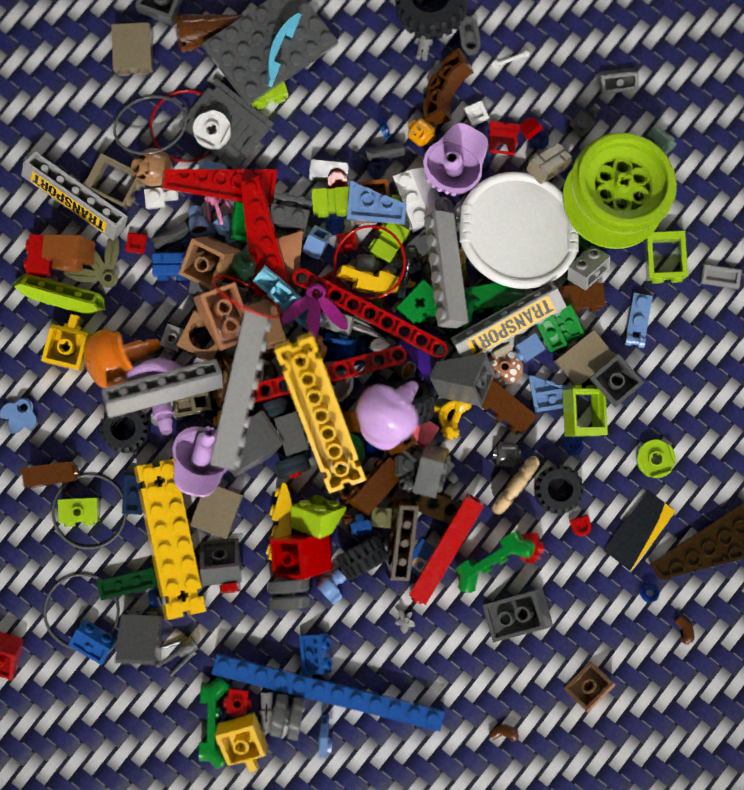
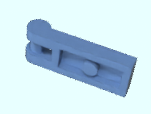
M633 293L624 345L631 346L633 344L638 345L639 348H644L653 296ZM633 332L639 333V338L633 337Z

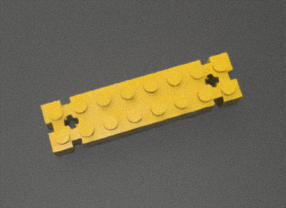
M311 331L298 336V342L291 344L287 340L274 345L280 365L286 364V366H283V373L320 471L323 473L328 492L332 493L343 489V483L350 481L351 485L365 481L366 478L320 353L314 354L318 352V348ZM298 356H301L303 358L302 362H299V360L297 359Z
M174 459L160 461L157 463V467L154 468L152 463L139 465L134 468L137 483L142 482L143 489L139 490V496L160 597L165 596L166 604L162 605L165 620L183 617V611H187V615L206 611L203 596L198 597L197 589L201 588L182 491L176 487L173 477ZM157 477L159 478V480H162V484L160 485V487H157L158 484H154V481L157 480ZM180 591L186 596V598H183V602H181L182 599L177 597L180 595Z

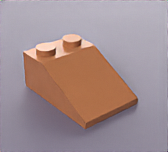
M235 282L219 288L228 297L243 305ZM216 289L193 297L199 315L218 349L221 351L238 344L245 310L227 300Z

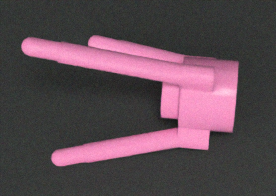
M204 197L207 222H211V203L212 206H215L219 223L223 225L219 204L223 200L232 216L233 209L228 200Z

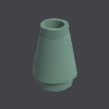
M655 126L649 132L655 144L665 154L669 153L677 144L674 141V137L658 126Z

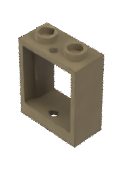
M100 153L84 186L102 199L127 210L128 207L133 205L135 201L134 195L137 190H141L143 183L133 174L130 167ZM108 165L135 178L123 202L96 189Z

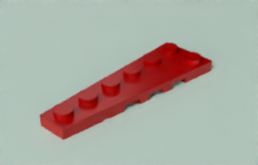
M163 169L161 189L243 202L241 182L259 176L262 180L268 206L271 207L274 201L277 170Z
M258 176L242 181L241 190L249 256L252 255L255 260L250 261L252 281L265 265L291 286L261 177ZM252 282V286H254L255 288L259 289L267 295V293L264 290H262L259 286ZM253 290L254 298L263 296L257 291Z

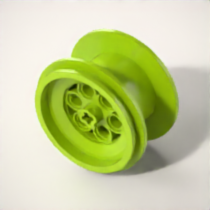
M611 133L593 140L579 154L564 184L562 199L568 221L583 238L601 247L622 249L641 243L655 231L660 221L667 215L673 205L677 187L673 166L666 154L657 145L639 135ZM606 176L608 180H603L601 177ZM600 194L607 195L608 199L602 198ZM633 196H638L639 201L635 200ZM617 204H622L624 209L618 208Z

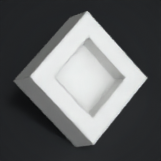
M482 101L464 108L471 127L489 119Z

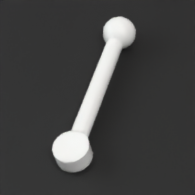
M524 50L521 54L499 62L493 61L492 67L497 69L499 65L521 57H528L529 51Z

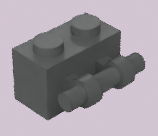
M275 192L274 200L281 201L280 205L272 203L270 213L274 227L292 231L303 230V233H307L310 210L303 208L304 206L311 207L312 199H307L302 195L297 197L288 195L289 193L282 192V194ZM287 202L298 204L297 208L289 207Z

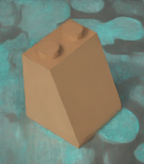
M210 235L193 238L180 268L179 275L210 290H214L215 288L211 282L212 278L216 275L229 276L236 269L243 251ZM216 278L214 280L216 286H218L225 278Z
M263 298L257 303L244 304L245 307L262 314H278L277 308L267 298ZM280 317L270 318L272 328L271 332H267L266 340H268L266 352L263 351L261 359L266 360L276 357L274 345L287 341L283 326L280 323Z

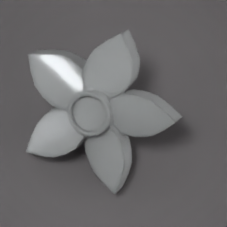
M399 610L400 619H397L395 624L400 626L403 633H406L409 627L415 626L414 622L410 620L412 612L405 614L402 610Z

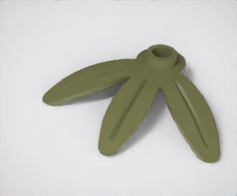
M118 236L114 241L109 239L107 243L105 263H103L101 257L95 251L94 265H90L94 271L84 268L83 271L78 272L64 271V276L74 281H99L106 288L114 287L118 282V275L114 271L119 255ZM111 275V281H105V276Z

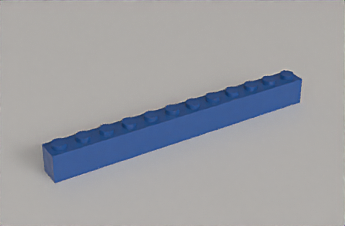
M219 653L216 655L212 671L213 675L439 732L441 731L445 711L442 709Z

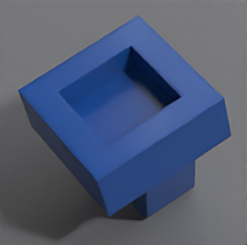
M362 513L355 514L356 523L350 524L353 537L371 534L370 520L364 521Z

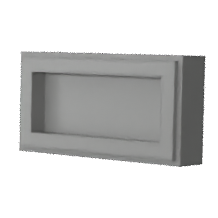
M703 264L700 284L739 289L742 270Z

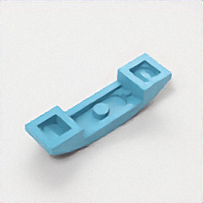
M300 13L292 16L281 27L273 41L266 72L267 83L271 88L281 65L275 62L276 56L285 35L293 38L302 15Z

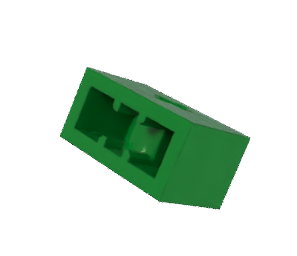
M423 280L397 307V311L413 326L416 323L420 324L427 317L425 313L429 309L433 311L436 308L433 288ZM416 301H424L423 308L421 306L417 308Z

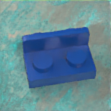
M323 331V334H320L324 338L322 340L323 345H326L325 358L342 361L355 357L357 340L350 339L349 335L344 334L335 336L334 332Z
M84 620L76 629L68 646L102 665L111 648L116 643L117 638L98 628L93 623Z
M329 634L299 636L302 675L330 673L332 659L330 658L331 640L329 639Z

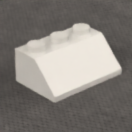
M424 168L410 169L393 176L392 179L396 192L400 196V202L406 204V217L413 233L425 229L424 217L436 210L435 202L440 198L436 187L432 188L431 183L426 181L427 176Z

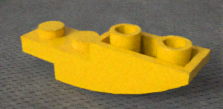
M351 265L341 266L336 273V277L353 282L352 290L374 295L385 294L400 278L388 270L379 271L373 276V273L357 271ZM410 278L408 282V290L413 288L416 284V282L410 281ZM399 285L390 294L398 293Z
M282 483V486L277 487L275 497H278L276 505L272 504L269 514L272 516V520L279 522L278 526L274 525L271 536L274 538L292 535V528L290 527L292 499L288 485ZM269 543L266 555H269L268 560L272 561L271 546Z

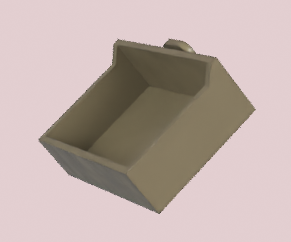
M590 330L586 336H583L578 341L572 340L568 343V346H566L568 349L553 360V362L572 385H581L611 361L615 355L597 332Z

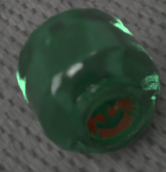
M245 252L236 254L231 262V275L241 281L253 278L257 266L255 258Z

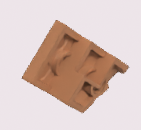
M298 230L296 233L287 236L285 234L278 238L290 285L298 290V287L293 282V273L300 269L303 230Z

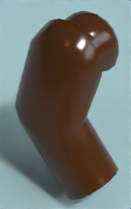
M679 615L674 623L683 629L682 643L689 645L695 639L694 628L692 624Z
M502 724L489 731L493 740L501 736L509 738L510 741H516L519 738L518 730L507 724Z

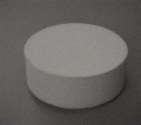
M441 197L436 200L435 208L437 211L453 212V204L450 199Z

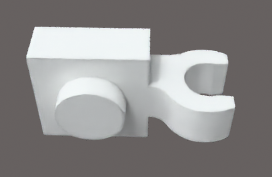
M161 187L144 190L147 210L166 207L165 201L179 200L178 192L169 190L164 192V189H161Z

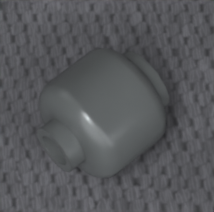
M357 254L356 258L352 260V266L357 271H368L373 273V276H375V272H379V261H375L373 254Z
M500 442L497 448H493L492 459H496L498 466L513 468L516 464H519L521 449H518L516 443Z

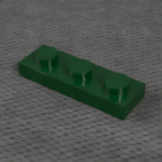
M154 567L97 581L101 601L158 587Z

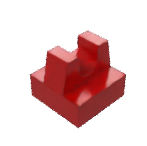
M349 232L336 234L338 245ZM355 232L342 243L339 249L340 254L358 251Z

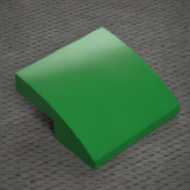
M571 301L565 303L566 308L562 309L559 314L552 315L546 318L544 322L536 324L550 352L568 346L569 341L586 336L584 327Z

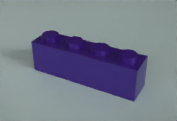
M397 310L392 313V315L411 324ZM384 319L385 324L383 326L386 328L391 327L393 324L392 320ZM402 327L399 330V334L405 337L410 334L408 328ZM423 336L416 338L418 345L422 346L427 343L426 338ZM396 339V346L405 349L406 359L415 363L418 370L415 372L420 380H425V382L429 383L431 381V370L441 360L434 359Z

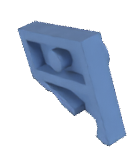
M528 376L534 413L563 408L562 390H568L570 387L536 378L535 376Z
M322 715L319 758H327V754L331 753L332 738H328L330 715Z

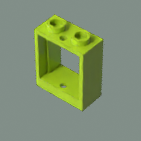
M685 231L653 232L644 240L646 281H652L654 284L663 283V280L679 283L688 277ZM679 242L681 272L654 273L652 243Z
M572 385L570 389L562 390L565 436L608 435L606 397L596 385L586 386V389H582V385ZM576 395H591L593 427H577Z

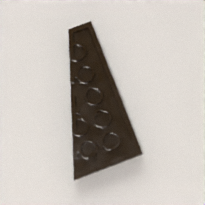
M744 502L651 562L649 565L658 579L661 581L744 559Z

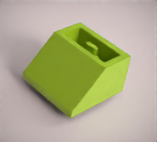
M315 495L307 500H301L299 503L291 505L290 527L320 539L333 533L346 511V506L340 505L337 501L324 499L320 495Z

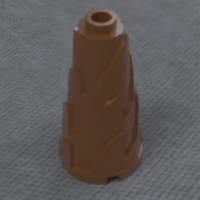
M174 15V22H177L175 30L179 49H181L180 52L186 53L202 47V43L244 15Z

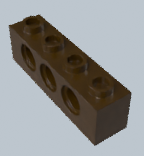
M398 484L392 501L394 499H410L409 493L402 492ZM441 492L440 495L437 494L436 496L438 501L436 508L428 507L427 500L430 497L420 494V498L415 502L419 506L418 512L449 525L454 515L448 516L445 513V507L453 505L457 511L462 500H458L457 503L450 500L452 496Z
M394 499L388 546L390 558L386 562L385 570L389 579L393 581H410L419 506L412 499Z

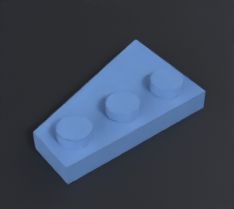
M350 180L347 220L405 225V203L377 193L368 187H363Z

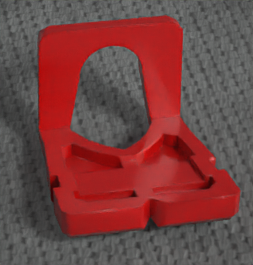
M491 121L489 126V154H506L513 157L515 155L520 125L511 123L504 125L503 122ZM503 142L506 145L508 151H501L495 149L499 144Z

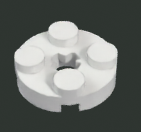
M211 110L202 113L193 124L194 136L197 142L204 148L220 149L231 137V124L227 117L219 111ZM212 125H215L217 132L212 135L209 134L208 127L211 126L212 128Z

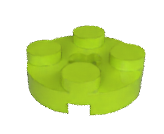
M651 440L644 443L638 449L636 462L639 470L645 476L661 478L672 471L676 462V455L669 444L661 440ZM655 453L661 457L657 465L651 461Z

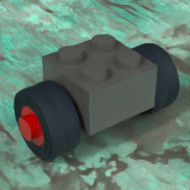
M288 397L272 398L256 406V413L263 410L269 420L275 421L279 435L284 441L283 447L287 457L274 464L278 478L290 477L293 479L302 476V472L311 469L308 456L304 453L310 451L309 446L311 444L307 434L304 433V426L300 415L297 412L291 413L292 408Z

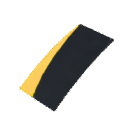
M647 491L624 524L604 548V551L631 571L666 526L675 510L650 491Z

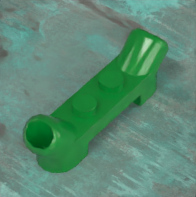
M519 530L499 540L503 547L479 563L475 559L467 560L455 568L460 577L458 589L466 593L474 592L479 574H487L493 570V565L505 563L509 560L508 556L511 554L525 558L531 557L535 549L534 543L523 539Z
M217 676L211 683L201 682L200 703H208L207 740L199 742V761H209L215 768H221L226 763L215 737L217 718L221 716V706H217V701L230 689L229 682L221 676Z

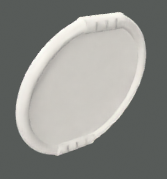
M524 172L496 174L476 185L460 207V243L470 262L487 278L511 288L529 289L541 287L562 276L579 252V234L572 227L565 214L562 199L563 192L549 181L539 184L534 179V176Z

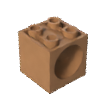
M193 311L177 346L205 362L217 359L219 353L221 354L223 350L220 351L216 343L206 349H198L194 346L196 343L193 335L199 327H204L205 324L199 313Z

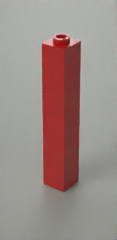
M469 493L466 494L411 588L409 596L412 601L417 604H427L484 507L483 501Z

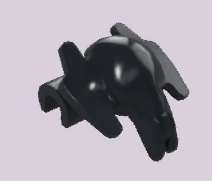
M406 258V268L401 285L398 288V298H406L408 295L409 277L413 278L414 272H422V267L417 266L414 260ZM403 261L402 263L394 264L393 268L402 272Z

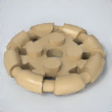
M536 456L529 457L522 464L519 472L513 476L506 489L500 493L492 506L495 514H502L513 502L514 496H518L527 484V481L532 477L539 466V459Z

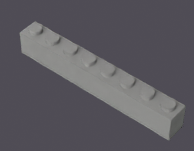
M246 310L210 463L212 466L235 471L236 467L241 465L242 455L239 454L241 447L244 448L246 443V436H244L245 428H249L251 417L248 414L249 410L254 407L255 398L253 397V392L258 389L260 380L257 378L258 370L261 371L263 368L264 359H261L263 351L266 352L268 340H266L267 332H271L272 328L270 318L258 316Z

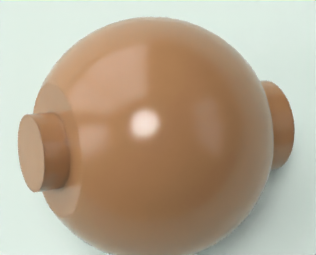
M149 148V149H146V150H144V151H142V152H150V151H155V150H158V149H156V148ZM164 151L138 155L131 163L133 174L143 184L152 187L161 185L163 169H173L171 159Z

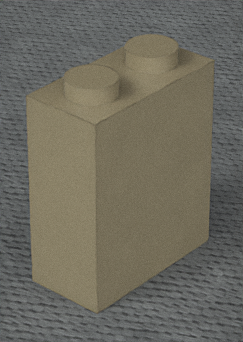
M150 23L111 24L113 69L115 73L119 76H129L130 73L148 75L149 72H153L152 28Z
M219 483L212 494L200 497L190 526L228 539L244 496L240 495L241 490L232 487L227 490L222 488L223 484Z

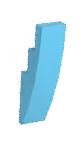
M265 265L252 281L264 290L270 299L281 306L283 312L302 297ZM309 307L294 319L306 330Z

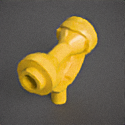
M453 400L446 402L442 407L435 404L434 412L438 414L440 431L443 433L442 436L452 441L453 438L458 439L460 434L458 422L461 415L466 410H469L472 404ZM455 409L451 421L448 422V413Z

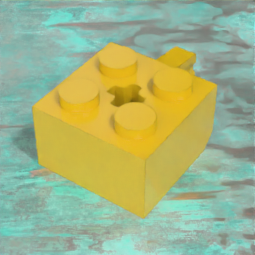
M71 314L69 322L64 323L63 327L51 324L41 361L83 372L85 365L84 345L91 334L81 331L82 327L78 326L80 316ZM69 345L70 350L65 351L63 347Z
M255 713L218 723L215 737L227 765L231 766L245 762L250 772L257 770V759L267 755L268 744Z

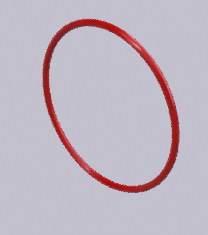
M179 90L168 94L166 97L185 92L196 93L201 96L203 93L195 90ZM166 99L160 100V102L154 108L150 119V134L154 145L157 147V149L161 148L157 144L153 135V118L158 107ZM209 151L205 155L191 160H182L174 158L170 155L168 156L170 157V159L174 161L189 163L199 161L210 155L212 152Z
M378 225L360 226L346 234L337 246L333 261L334 273L336 276V260L338 251L342 243L346 240L348 236H350L352 233L360 229L378 228L386 231L395 238V240L398 242L403 255V268L400 278L398 279L397 283L383 295L372 298L357 296L366 301L383 298L390 294L392 291H394V289L401 282L406 268V255L400 240L390 230ZM336 277V279H337L339 285L342 287V289H344V290L350 292L349 290H347V289L344 287V285L341 283L340 279H339L338 277Z
M216 275L212 278L211 282L214 288L238 307L266 318L280 317L281 309L277 303L254 286L225 275ZM216 278L233 280L257 291L273 303L278 310V314H262L237 303L224 294L216 286L214 280Z

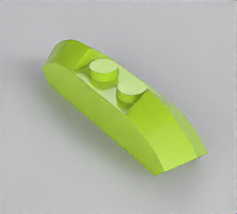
M28 273L20 276L13 283V286L26 297L48 305L88 314L106 310L104 298L96 292Z

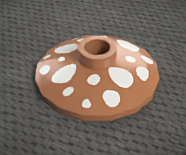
M511 350L507 355L493 358L492 355H489L488 359L495 373L493 380L498 385L510 386L520 379L523 373V363L517 359L514 351ZM504 363L507 364L508 369L503 370L501 368V365Z

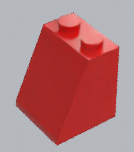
M299 533L270 539L273 577L304 580L333 570L330 535L319 539L307 533Z

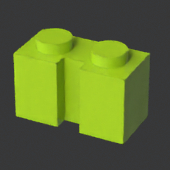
M350 186L335 187V189H312L314 215H318V218L329 217V214L347 216Z
M383 223L381 226L394 233L402 245L410 230L400 224ZM380 229L379 232L382 234L378 239L374 238L369 246L371 248L370 254H373L377 259L390 266L399 252L400 246L392 235Z

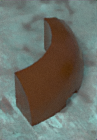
M460 48L452 52L440 63L442 66L436 74H432L427 84L428 91L426 99L423 100V111L425 120L431 124H443L452 121L450 108L453 96L461 83L474 73L471 64Z

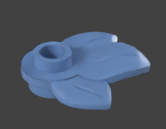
M20 398L15 403H7L0 410V418L9 419L8 423L11 434L20 432L24 427L33 430L37 421L33 413V403L27 398ZM23 404L27 405V409L25 411L21 410V406Z

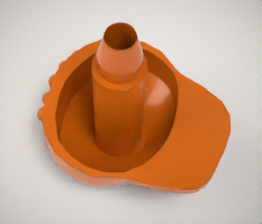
M108 328L93 333L84 345L85 366L93 381L102 388L126 383V375L133 369L130 363L144 359L147 354H152L161 348L160 341L158 339H146L143 342L137 340L122 345L120 332L110 331Z

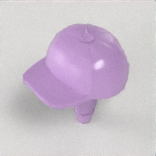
M464 123L453 125L438 142L429 147L425 154L423 166L427 176L426 181L431 183L432 188L436 187L438 192L443 191L445 194L450 193L452 196L470 192L479 184L482 177V164L488 148L487 137Z
M154 358L142 362L130 370L126 375V382L183 367L174 360ZM171 402L152 406L153 416L157 420L161 434L167 435L172 433L171 417L173 416Z
M415 381L406 383L396 391L383 385L372 386L361 395L356 411L362 435L369 443L379 449L389 450L397 446L402 440L410 437L415 431L418 418L416 411L411 405L413 397L418 390V384Z
M193 426L177 435L172 446V456L175 462L174 481L180 491L196 497H206L217 488L223 474L228 470L210 465L218 430L211 427Z

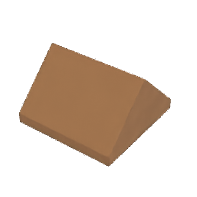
M590 661L563 689L588 713L615 684Z

